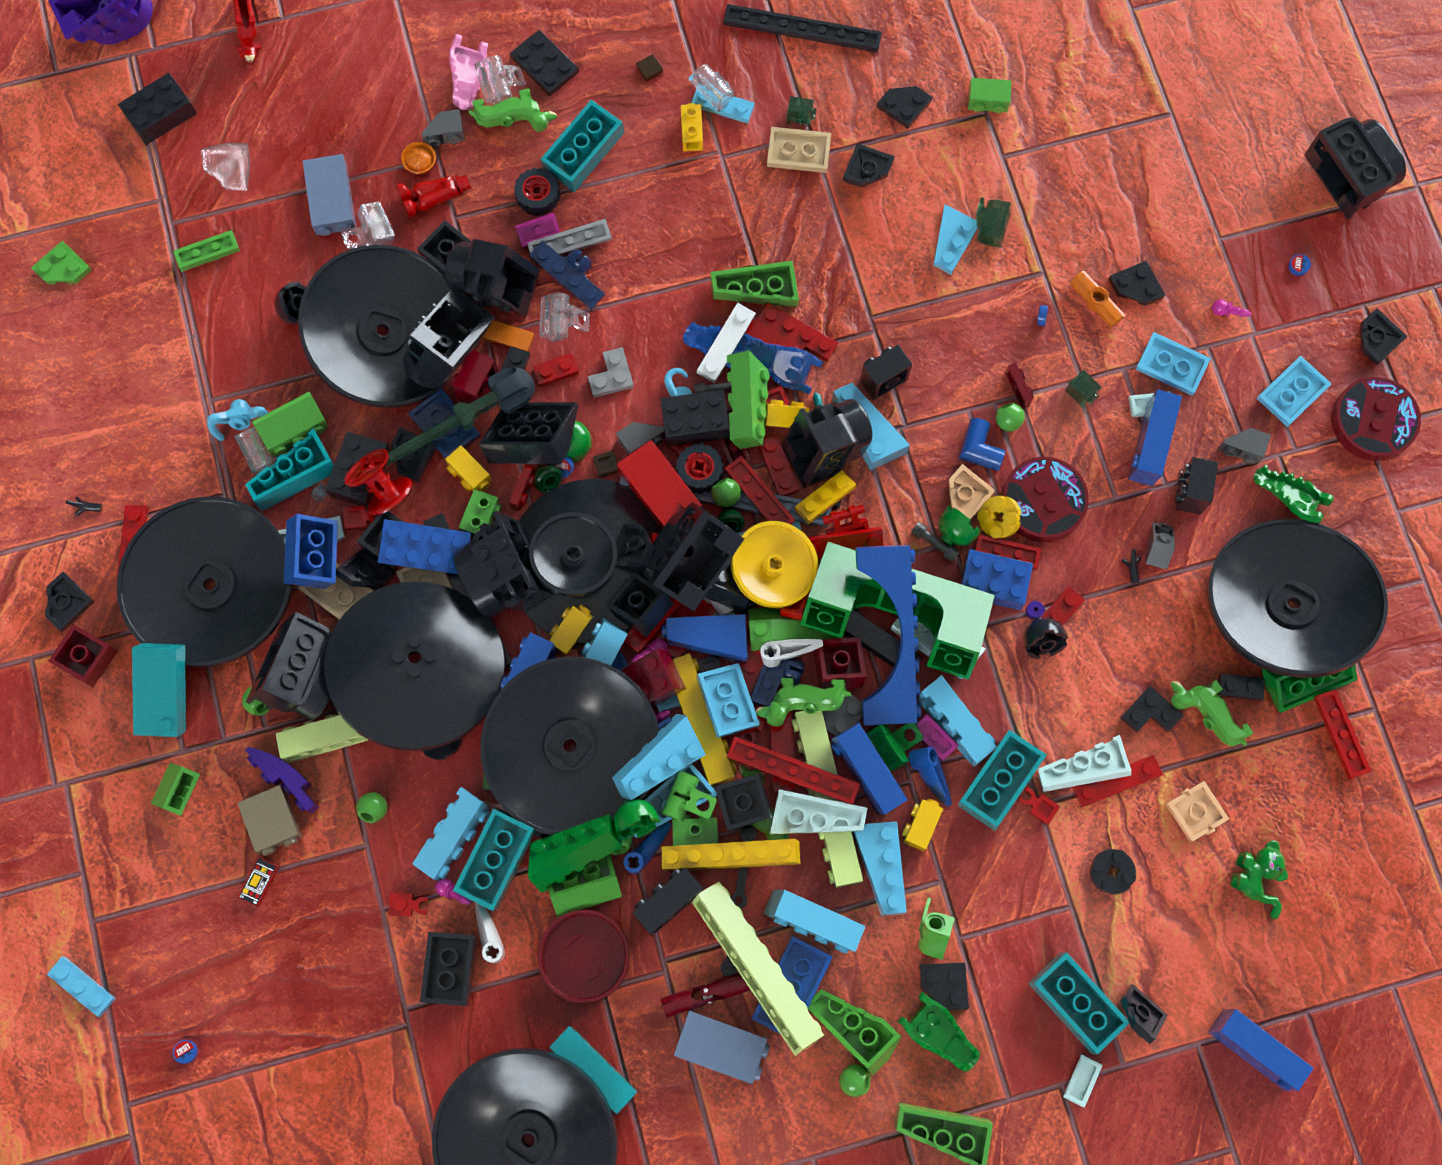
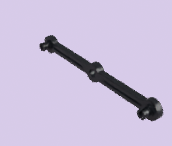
M746 825L741 828L740 836L743 842L753 841L756 838L757 831L752 825ZM748 867L739 868L736 892L731 896L732 901L741 911L747 904V897L744 891ZM736 897L743 899L741 904L735 902ZM728 955L726 961L721 965V972L724 976L737 973V969Z

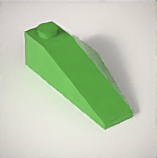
M769 607L748 609L751 651L761 650L762 645L771 641L838 638L800 625L802 620L783 617L780 615L779 609Z
M822 989L814 996L808 1008L872 1076L890 1059L901 1039V1035L884 1019L876 1017L859 1007L857 1008Z

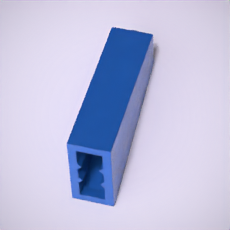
M745 615L666 618L667 625H662L663 638H667L668 645L739 662H747Z

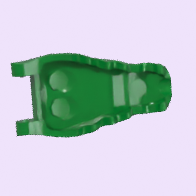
M1268 465L1257 469L1253 477L1257 485L1271 492L1295 515L1309 522L1320 523L1324 516L1321 512L1316 511L1319 505L1329 506L1334 500L1331 494L1321 492L1310 481H1304L1303 477L1294 478L1293 473L1286 474L1285 471L1278 474L1276 471H1270Z
M921 992L918 998L924 1004L909 1022L902 1016L897 1022L918 1045L950 1061L960 1070L969 1071L979 1060V1050L967 1040L966 1035L957 1025L952 1014L940 1003L928 997L924 992Z

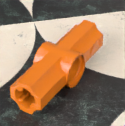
M1085 271L1078 273L1070 281V285L1086 301L1087 308L1096 312L1110 328L1116 326L1125 317V314L1109 298L1108 291L1103 287H1099ZM1093 297H1098L1101 301L1098 302Z

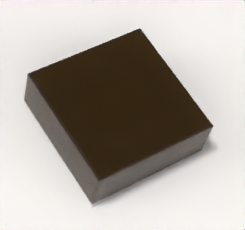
M653 54L636 63V68L646 82L663 73V68Z
M613 451L593 457L599 478L618 472L617 461Z

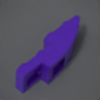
M251 747L245 749L249 754L247 757L248 761L255 768L259 766L263 771L260 774L268 784L271 782L276 786L281 784L282 788L289 795L293 793L297 798L295 801L296 805L303 812L307 810L313 813L319 808L305 792L312 785L296 769L265 751Z

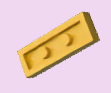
M841 470L797 504L795 511L810 524L852 492L857 484Z

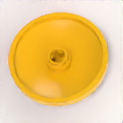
M780 521L762 522L749 528L742 535L745 539L731 558V570L738 588L751 601L769 608L787 607L800 601L811 590L818 571L817 554L809 538L793 525Z

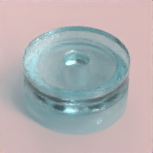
M323 484L317 485L312 491L311 497L317 502H321L328 494L325 490L326 487Z

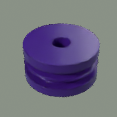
M1038 601L1031 602L1026 608L1027 616L1033 620L1041 618L1045 611L1043 604Z

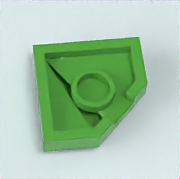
M63 241L31 267L47 284H56V282L77 284L92 271Z

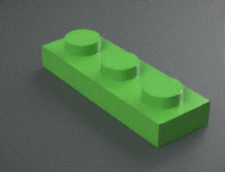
M230 230L174 250L173 252L178 267L183 272L239 252L240 249L233 231Z

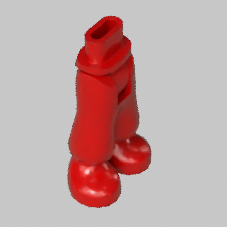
M454 175V177L447 176L431 181L419 182L414 185L412 190H409L403 183L396 184L409 219L414 218L420 211L426 212L440 203L463 195V191L471 189L467 175L460 177Z

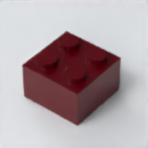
M471 350L470 354L464 357L461 371L456 373L452 380V386L458 401L478 409L476 402L489 396L491 392L487 383L488 378L498 373L494 359L474 350ZM485 401L478 405L480 410L482 409Z
M73 624L48 661L93 688L118 651Z
M860 637L820 639L823 641V646L814 650L819 688L834 687L831 684L832 679L844 680L845 688L847 689L862 688L866 679V670Z
M655 649L622 669V672L645 694L652 709L686 689L669 650Z

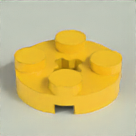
M994 496L983 503L977 514V519L982 530L992 538H1006L1012 536L1019 529L1021 509L1017 502L1010 497ZM1003 512V522L997 521V513Z

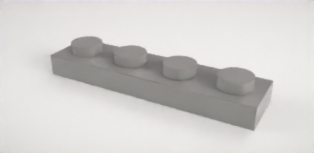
M606 219L528 242L527 245L531 253L543 240L562 256L571 253L574 249L581 250L610 241L612 237Z

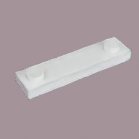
M737 303L697 369V374L715 383L727 363V355L732 354L753 320L755 312Z

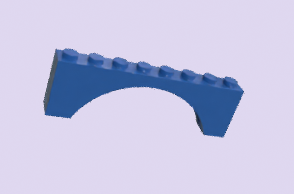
M910 545L855 547L856 569L873 578L887 592L897 611L901 631L899 654L893 670L874 693L862 700V722L864 725L917 723V717H921V706L916 701V695H920V683L916 682L915 674L919 673V660H915V651H918V638H914V629H917L918 622L917 616H913V607H917L916 594H912V585H916V574L911 569V563H915V551L911 550Z

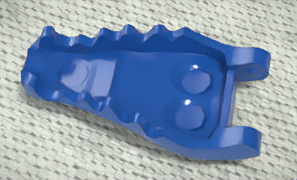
M692 322L686 328L683 335L684 344L707 354L722 327L711 325L705 327ZM744 333L732 354L743 352L749 340L760 339ZM726 363L724 367L731 370V363Z
M756 339L749 340L744 348V351H750L768 369L770 377L776 383L785 388L810 394L812 388L805 384L812 365L821 367L823 361L809 352L796 347L768 344Z

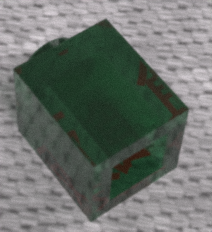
M1083 370L1069 382L1065 391L1083 408L1087 403L1092 405L1100 397L1098 393L1101 386Z

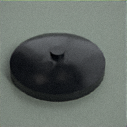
M568 512L553 516L539 526L530 543L529 561L536 579L546 589L565 597H582L598 591L609 581L616 567L617 547L613 535L601 521L587 514Z

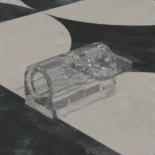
M498 55L485 58L474 64L486 103L497 104L511 98L510 86L512 85L525 86L521 68L503 65L501 57ZM514 71L517 73L519 81L516 79Z
M708 64L700 66L688 78L691 84L717 112L726 106L734 96L735 91L719 72H715Z
M380 201L361 204L357 214L361 226L341 231L344 243L349 249L367 245L391 246L395 237V233ZM348 235H357L359 241L351 242L348 239Z
M552 293L541 297L540 336L556 342L568 337V327L571 326L587 332L589 331L590 315L578 307L569 305L570 297L567 294ZM579 314L584 318V325H581L578 321Z
M254 427L234 436L255 476L277 461L276 459L279 456L271 457Z

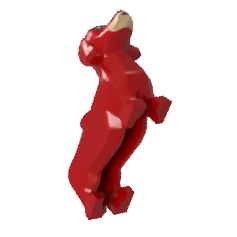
M232 0L237 36L241 42V45L235 46V50H238L239 56L244 61L252 63L259 56V51L262 49L260 44H255L257 32L252 1Z

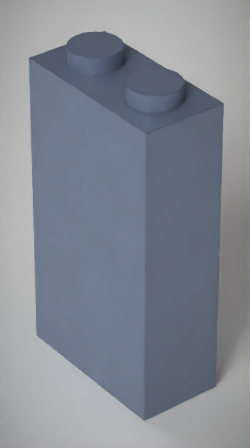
M343 154L303 160L311 224L315 234L327 236L334 232H349L352 229H357L348 168Z
M689 1011L674 1056L753 1084L754 1080L758 1081L760 1078L762 1067H759L761 1057L766 1059L770 1045L766 1044V1038Z

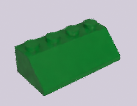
M1356 664L1336 674L1315 678L1290 677L1262 668L1264 684L1280 713L1313 700L1315 696L1357 681Z

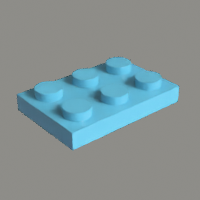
M1153 332L1135 370L1193 396L1211 358Z
M1300 356L1256 399L1288 427L1331 383Z
M739 663L699 673L696 676L717 738L760 725Z

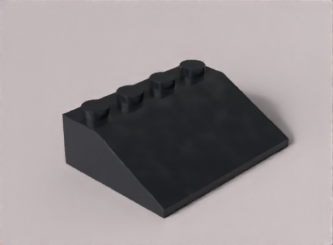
M528 402L525 406L511 414H506L501 409L479 443L488 463L561 464L570 449L578 403Z

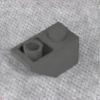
M459 109L439 112L422 132L423 141L432 147L439 146L440 144H456L460 141H465Z
M632 422L616 433L617 442L627 455H630L650 440L658 446L665 438V429L663 427Z
M1249 428L1224 439L1219 445L1218 450L1222 451L1226 456H1236L1242 458L1246 463L1258 464L1265 456L1271 435Z
M1152 523L1145 553L1146 564L1167 569L1175 549L1174 528L1165 523Z

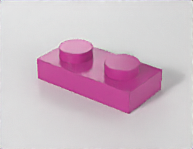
M554 213L515 226L522 247L527 246L528 242L560 233Z
M928 714L916 724L924 736L922 742L927 747H934L942 762L959 746Z

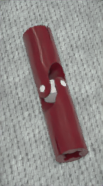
M738 972L717 979L711 984H703L660 999L665 1016L669 1018L710 1004L715 1000L727 999L751 990ZM699 991L702 995V1001L693 999L694 995Z

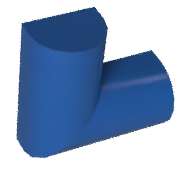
M971 418L958 459L999 471L1005 450L985 444L990 429L989 422L980 418Z

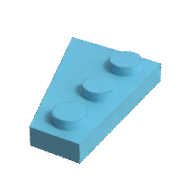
M944 205L933 266L952 274L981 222Z

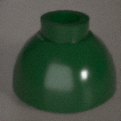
M540 465L535 469L534 483L539 492L547 493L560 485L562 472L557 467Z
M732 507L723 508L717 516V519L736 533H739L745 526V520L741 513Z

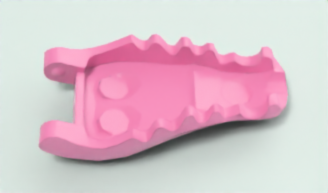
M455 33L449 50V63L453 80V104L462 110H471L474 108L472 101L476 99V94L482 85V80L488 69V43L481 41L478 51L460 46L462 35Z

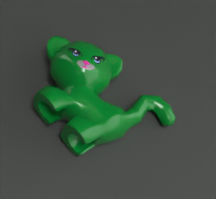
M1272 840L1257 852L1255 859L1252 854L1244 851L1238 854L1236 865L1242 868L1243 873L1235 872L1231 878L1230 886L1238 889L1251 900L1259 901L1263 904H1272L1274 907L1270 917L1277 919L1281 914L1282 904L1278 897L1264 894L1262 879L1285 881L1288 879V873L1285 869V859L1280 852L1279 843Z

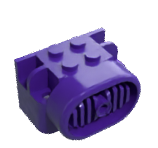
M48 0L65 39L68 40L73 36L80 43L91 39L100 44L110 45L131 38L147 27L153 13L151 0Z

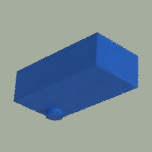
M1157 389L1148 401L1128 480L1153 486L1162 477L1182 396Z
M860 723L849 727L831 739L833 744L830 746L837 757L841 756L857 783H860V788L877 815L887 814L908 800Z
M1237 1009L1222 1010L1208 1031L1209 1034L1287 1092L1299 1091L1314 1069Z

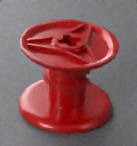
M377 449L359 459L346 473L344 478L345 485L356 487L365 483L367 485L366 489L374 493L368 504V512L371 515H380L398 505L412 487L411 479L400 477L391 481L390 474L384 473L382 469L389 458L388 451L385 449Z

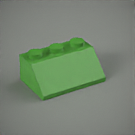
M310 392L252 421L272 458L285 454L297 441L305 439L309 435L308 432L313 428L317 435L322 434L328 428Z
M610 854L597 862L595 860L590 861L585 866L586 868L580 872L575 870L566 875V880L561 883L554 882L548 886L557 917L622 897Z

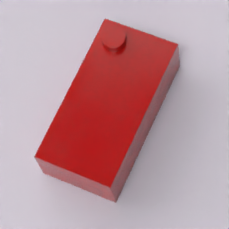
M652 440L617 463L619 474L661 529H663L675 513L684 510L690 503L693 502L702 508L701 503Z

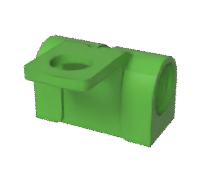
M678 771L661 814L679 822H683L687 811L708 819L712 814L717 799L696 789L700 779ZM700 798H705L709 801L708 810H698L696 803Z
M928 897L919 927L920 938L918 947L923 954L943 960L955 917L937 912L927 915L931 900Z

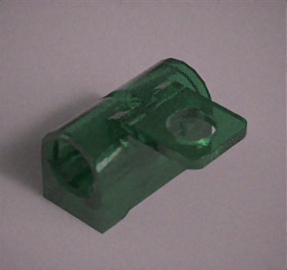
M980 198L976 212V225L979 228L977 241L988 246L1002 247L1011 215V202L992 199L987 201L985 207L984 198Z

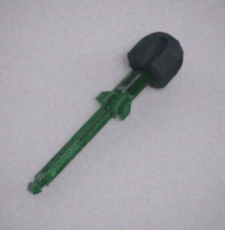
M516 367L506 368L494 374L487 381L490 393L470 404L460 402L454 405L453 412L455 415L390 451L385 466H389L459 425H462L465 431L472 428L477 417L498 405L506 414H511L525 406L535 393L533 378L524 369Z

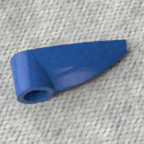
M930 746L910 751L909 763L914 770H918L930 791L944 805L950 806L952 801L934 747Z
M665 822L658 827L633 852L625 856L623 863L628 873L636 875L643 871L666 838L672 826L669 822ZM635 858L639 859V860H638L639 867H637V868L633 867L632 869L629 868V867H630V863H629V860H630V859H633V860H635Z

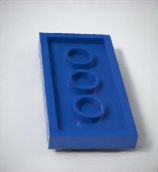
M384 519L377 563L458 575L453 563V553L470 542L471 533Z
M792 936L778 965L785 979L793 985L800 1001H803L807 1008H809L833 956ZM759 1003L751 1019L780 1034Z

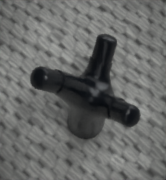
M79 497L75 498L77 502L66 500V504L80 508L75 512V516H79L85 511H102V504L85 502Z
M1132 549L1130 562L1125 559L1121 560L1129 569L1131 583H1139L1138 564L1141 556L1138 555L1136 558L1135 549Z

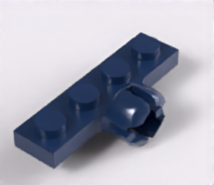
M542 240L529 254V258L586 307L592 310L605 296V293L585 276L586 272L591 268L590 259L586 255L583 257L581 255L583 252L578 249H574L567 257H562Z
M773 652L768 653L769 657L774 656ZM789 658L781 660L780 664L776 667L763 665L751 695L752 703L761 707L771 706L774 696L781 685V678H793V686L798 685L801 681L800 677L804 673V662Z

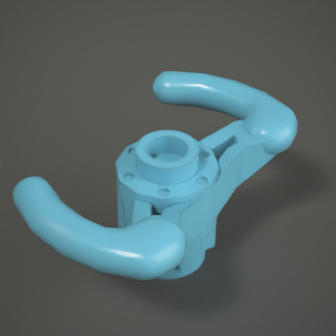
M238 399L231 403L228 411L209 415L207 426L213 437L223 441L225 436L216 428V424H229L236 430H243L250 426L252 419L262 417L269 412L260 406L250 408L246 401Z

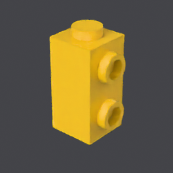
M688 103L681 105L683 151H702L701 104Z
M771 400L770 403H766L767 415L764 425L790 428L799 410L804 408L807 413L810 408L804 407L802 402H791V405H783L781 400Z
M461 445L445 459L448 465L446 469L453 477L458 476L462 480L460 483L468 492L470 490L474 491V489L483 492L490 486L492 480L489 473Z
M575 604L572 608L568 606L561 616L564 620L560 626L556 624L549 633L552 636L549 641L554 643L555 647L562 652L568 654L594 616L590 614L591 610L582 604L580 606Z
M927 799V801L922 800L920 804L915 803L911 812V816L914 817L911 825L906 824L902 836L905 837L903 843L923 852L927 849L943 811V808L939 807L940 804L938 802Z

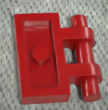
M852 505L840 512H829V515L822 517L824 525L832 523L833 528L826 529L825 533L832 534L869 528L866 518L858 519L859 514L865 513L864 506L859 505L855 507ZM850 517L851 522L840 525V520Z

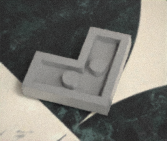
M623 347L603 352L607 371L588 376L593 398L634 388Z

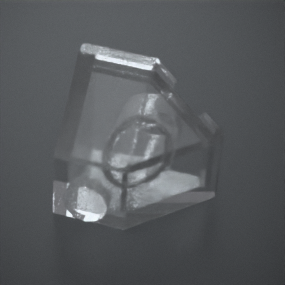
M225 143L201 149L204 170L220 181V184L226 190L248 189L250 170L248 143Z

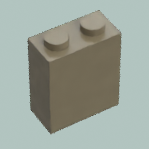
M278 785L237 803L256 853L263 854L264 856L271 855L277 851L276 848L283 845L285 847L292 846L298 842L297 839L303 837L286 791L282 786Z

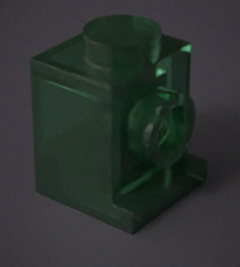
M790 96L786 124L790 125L791 121L798 124H811V120L816 118L817 108H813L814 100Z

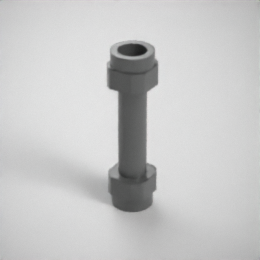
M704 382L694 384L695 393L721 389L724 391L732 390L731 382L705 385Z
M918 522L911 532L917 538H924L943 552L944 558L953 562L960 552L954 546H947L928 532L927 526Z

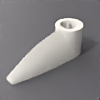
M789 639L767 642L761 647V658L765 666L776 667L780 664L781 660L797 657L822 647L823 641L820 639ZM773 652L774 656L769 657L768 653Z
M475 902L478 932L483 948L482 956L490 963H499L505 956L501 938L486 907ZM492 947L499 949L496 958L488 956V952H491L490 948Z

